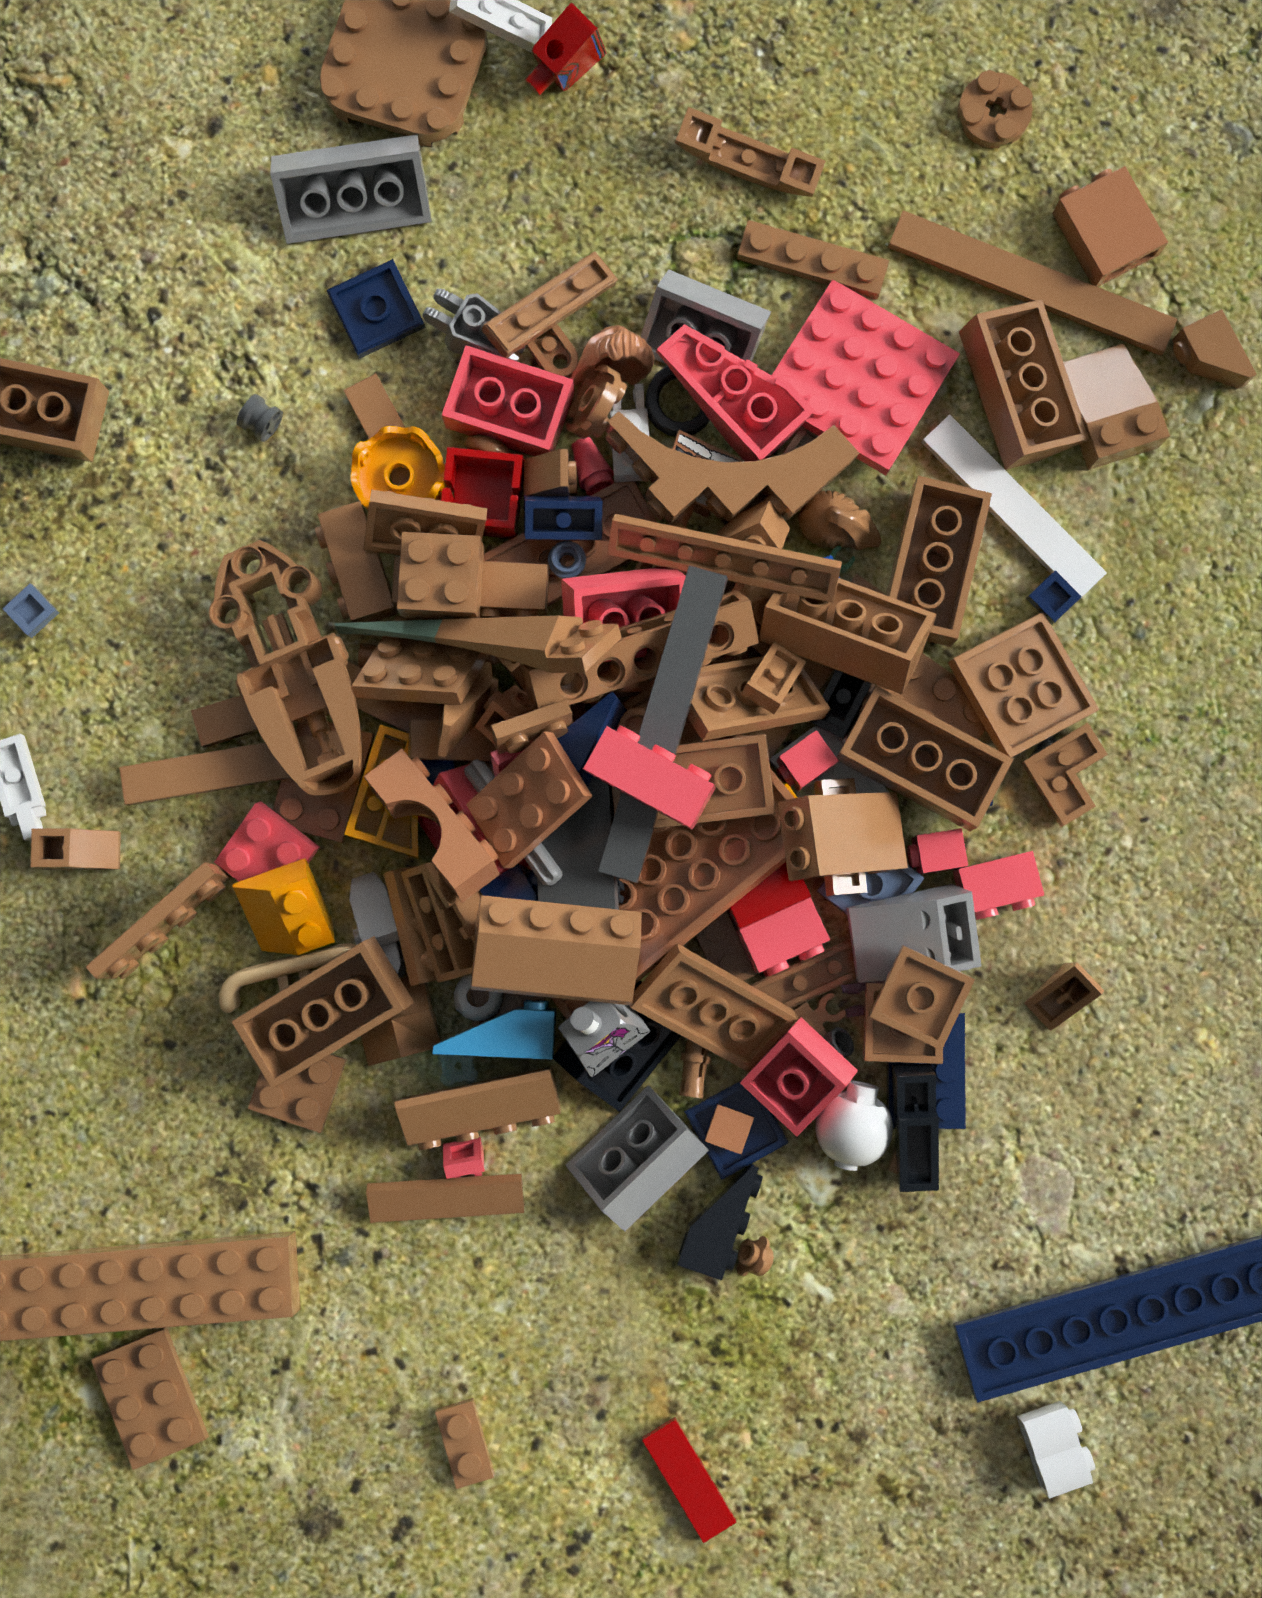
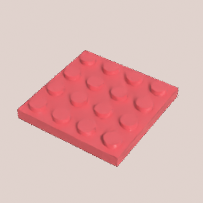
M832 279L772 376L775 378L779 376L789 382L815 409V412L801 425L802 427L820 436L835 425L860 453L856 459L886 476L960 353Z

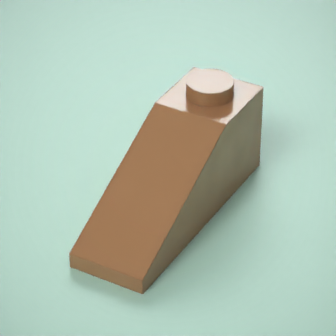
M485 661L461 705L440 704L437 756L445 757L477 724L486 711L483 706L498 688V679L492 678V662Z

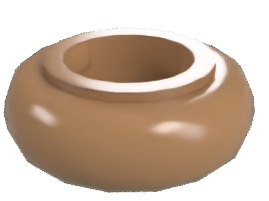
M470 435L465 442V449L510 453L509 448L504 443L484 435Z

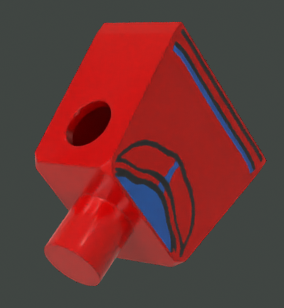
M572 2L533 46L531 51L538 65L524 80L539 96L553 82L562 91H566L607 54L597 27Z

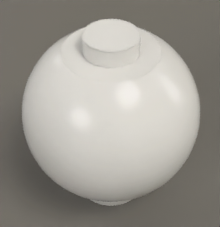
M851 1080L847 1085V1090L842 1091L816 1118L815 1130L818 1143L824 1153L829 1158L835 1160L834 1165L836 1167L857 1171L858 1166L869 1165L883 1156L891 1143L893 1136L892 1117L886 1105L877 1098L879 1088L875 1085Z

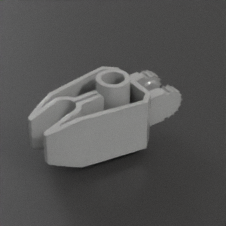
M437 289L433 299L441 307L455 314L454 318L452 319L431 307H427L424 310L422 318H424L426 323L446 334L444 340L447 349L462 355L467 345L502 357L481 331L485 323L502 312L478 293L466 295L463 300L445 289ZM524 346L517 352L523 353L526 346ZM514 353L507 359L518 361L519 357Z
M374 871L353 878L349 900L358 928L353 930L356 945L375 936L399 978L403 977L406 974V965L404 964L405 961L387 887Z

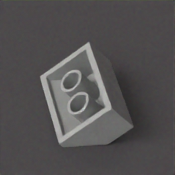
M668 270L656 287L641 338L651 347L655 359L665 363L656 352L657 348L685 324L723 345L725 350L745 361L747 359L752 361L771 311Z
M648 1085L566 1164V1167L600 1210L622 1230L626 1231L709 1150Z

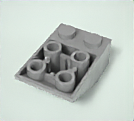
M948 884L847 907L856 980L858 983L886 980L902 945L957 971L981 967L972 891L954 884Z

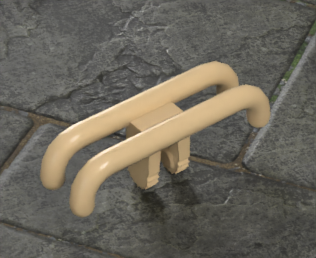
M352 943L337 944L300 955H293L243 968L230 975L222 983L219 992L220 1008L224 1013H232L241 1004L240 989L245 985L277 978L281 992L292 985L291 974L298 972L300 979L312 973L313 968L327 964L356 945Z

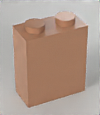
M1126 166L1114 172L1111 169H1106L1097 174L1091 180L1092 183L1082 188L1079 185H1075L1067 189L1059 196L1060 200L1052 213L1091 284L1096 287L1156 258L1168 243Z

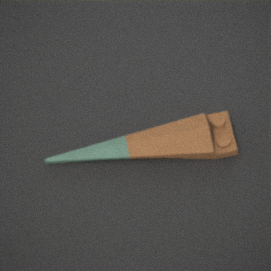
M560 615L334 623L338 634L389 636L440 643L490 654L549 673L586 672L621 639L618 624H602L599 620L583 623L582 617Z

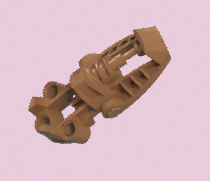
M258 540L223 556L215 583L214 601L209 608V617L214 625L230 636H235L244 647L251 668L237 674L236 686L247 705L261 737L286 773L309 795L335 794L348 788L357 780L361 773L362 764L360 720L356 698L346 668L349 655L342 639L336 636L335 633L321 637L309 607L317 603L322 596L323 588L320 580L303 565L295 564L286 554L272 545ZM258 559L260 562L258 569L254 573L247 574L246 570L249 563ZM305 578L308 579L306 589L301 593H294L295 585L302 583ZM277 584L280 595L286 599L289 607L287 613L298 641L294 642L284 614L280 613L276 616L272 614L262 621L274 651L270 653L251 604L256 602L253 593ZM237 608L238 614L236 619L226 624L225 617L228 611ZM329 714L344 749V755L341 754L338 748L332 749L328 733L331 730L326 716ZM293 722L299 724L308 723L312 736L318 738L322 750L321 755L317 757L318 766L311 769L307 768Z

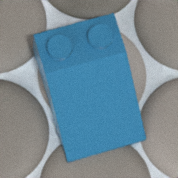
M525 1000L524 1007H516L440 1041L433 1046V1054L553 1059L555 1051L556 1008H548L549 1001Z

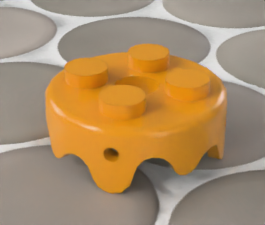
M385 426L380 428L369 440L365 442L360 441L354 447L352 453L351 484L359 501H361L367 511L371 489L391 491L397 494L421 498H432L440 501L442 488L446 487L444 483L445 463L439 449L420 428L415 426L408 428ZM399 467L406 468L410 472L409 480L399 486L392 484L389 480L391 472Z

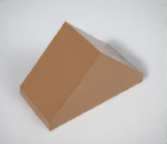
M1078 962L1064 963L1024 1004L1052 1031L1101 996L1104 990Z

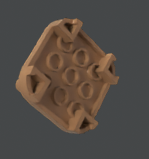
M345 0L321 68L320 83L326 102L334 111L336 117L348 124L352 119L405 136L418 134L420 146L432 147L433 142L444 140L454 132L458 134L464 124L463 114L483 55H487L488 39L486 30L450 13V0Z

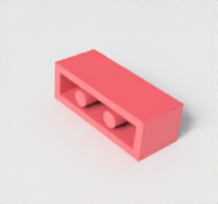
M619 725L616 731L606 726L583 769L588 774L693 830L715 790V785L709 782L712 775L693 764H690L688 769L679 766L673 762L676 755L656 744L652 750L638 743L641 736Z

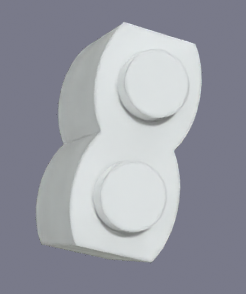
M1058 1401L1017 1416L1039 1485L1049 1499L1093 1483L1090 1471L1095 1470V1464L1087 1446L1082 1448L1080 1446L1077 1433L1082 1432V1426L1074 1409L1068 1410L1066 1405Z

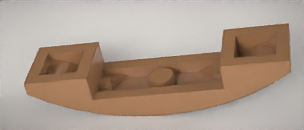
M688 107L675 144L715 168L743 180L781 192L813 197L826 162L825 160L792 147L790 152L787 153L721 127L723 120Z

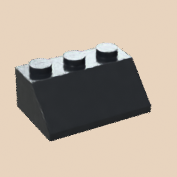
M641 980L635 984L634 991L642 983ZM639 1012L637 1013L651 1032L594 1077L588 1074L567 1041L553 1056V1059L573 1078L619 1112L681 1037L680 1034Z

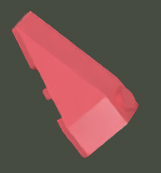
M685 324L656 350L727 443L745 462L769 458L815 412V409L789 382L779 376L775 378L757 368V364L748 359L745 361L725 350L723 345Z

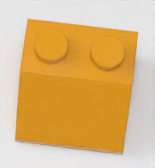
M306 858L233 884V889L261 951L300 955L335 942L333 920Z

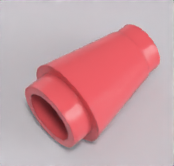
M590 437L576 440L571 445L574 461H576L579 486L586 491L587 495L591 496L614 483V471Z

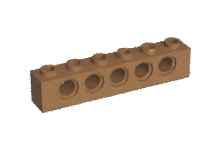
M737 590L723 594L714 626L719 625L716 635L710 638L702 666L709 664L712 658L724 654L730 656L738 655L747 651V647L759 643L751 601ZM676 610L620 627L621 639L586 672L574 673L573 680L567 685L560 686L562 677L567 673H549L520 663L530 704L537 710L567 699L569 705L578 702L591 703L600 700L605 693L614 690H632L638 687L640 682L656 678ZM643 648H647L646 656L641 661L634 662L636 653ZM606 660H611L609 669L604 673L597 674L599 665Z

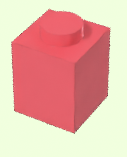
M816 730L778 757L776 762L780 767L776 769V772L783 782L787 783L790 787L794 786L799 792L833 768L839 760Z
M962 828L916 835L911 838L912 845L907 846L909 865L911 868L916 867L920 875L961 869L968 866Z

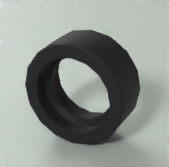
M666 365L655 374L648 386L645 401L648 418L658 430L668 436L676 437L679 430L689 435H695L705 428L710 421L702 409L696 417L685 422L673 421L661 410L659 403L661 390L668 382L677 379Z

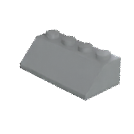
M418 134L271 156L270 175L287 244L432 222Z

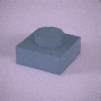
M31 583L2 608L23 632L31 638L59 614L58 610Z

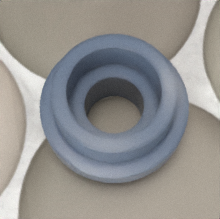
M562 541L554 545L550 550L548 564L551 571L559 578L577 577L585 568L586 556L584 550L577 543ZM564 555H570L574 558V563L569 567L561 565L560 559Z

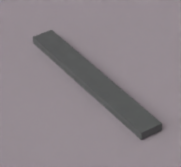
M690 565L688 567L639 732L641 737L638 743L650 750L656 744L676 755L727 584L728 576ZM621 792L598 872L638 883L659 812Z

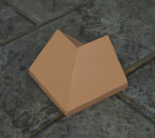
M408 976L400 978L414 1003L361 1035L368 1066L433 1049L434 1045L442 1041L427 983L410 986Z

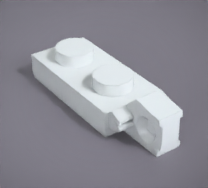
M18 734L0 740V802L4 816L9 818L12 826L20 825L23 839L31 842V829L43 828L40 818L47 816L44 808L46 805L25 736Z

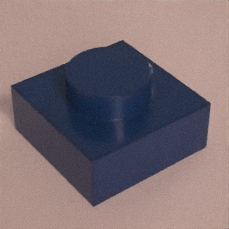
M1055 570L1026 599L1040 613L1044 612L1050 624L1053 625L1082 596Z

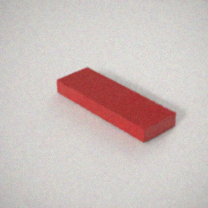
M676 1417L642 1437L643 1443L703 1543L737 1523L734 1514Z

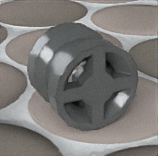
M254 394L241 408L236 424L243 430H252L258 440L265 442L277 430L283 417V411L276 406L269 407L265 404L263 397Z

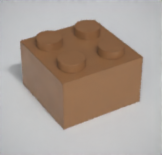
M402 532L397 610L402 618L429 620L480 618L484 545L480 536Z

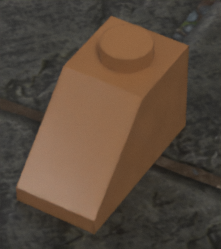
M1222 309L1182 328L1172 340L1177 360L1181 364H1185L1189 373L1237 389L1246 386L1257 375Z

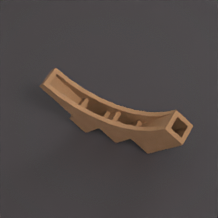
M619 411L607 421L605 431L608 433L606 439L612 448L619 454L624 451L634 462L631 466L635 473L643 481L647 482L650 480L653 483L645 495L648 500L646 506L657 519L662 520L665 518L669 524L674 522L703 495L707 498L705 504L717 518L724 517L730 522L761 493L766 497L764 501L770 499L778 514L788 521L860 454L835 425L810 443L786 454L746 462H720L696 458L668 448L641 432Z

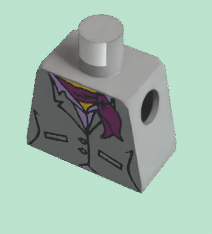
M589 1001L583 1007L574 1010L572 1015L559 1026V1030L591 1077H594L651 1032L637 1011L632 1009L630 1005Z

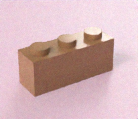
M361 501L317 514L321 526L315 527V532L321 548H328L332 561L327 562L326 567L332 583H339L343 596L338 597L337 601L343 619L350 618L351 622H375L399 614L392 604V591L379 552L363 550L367 513Z

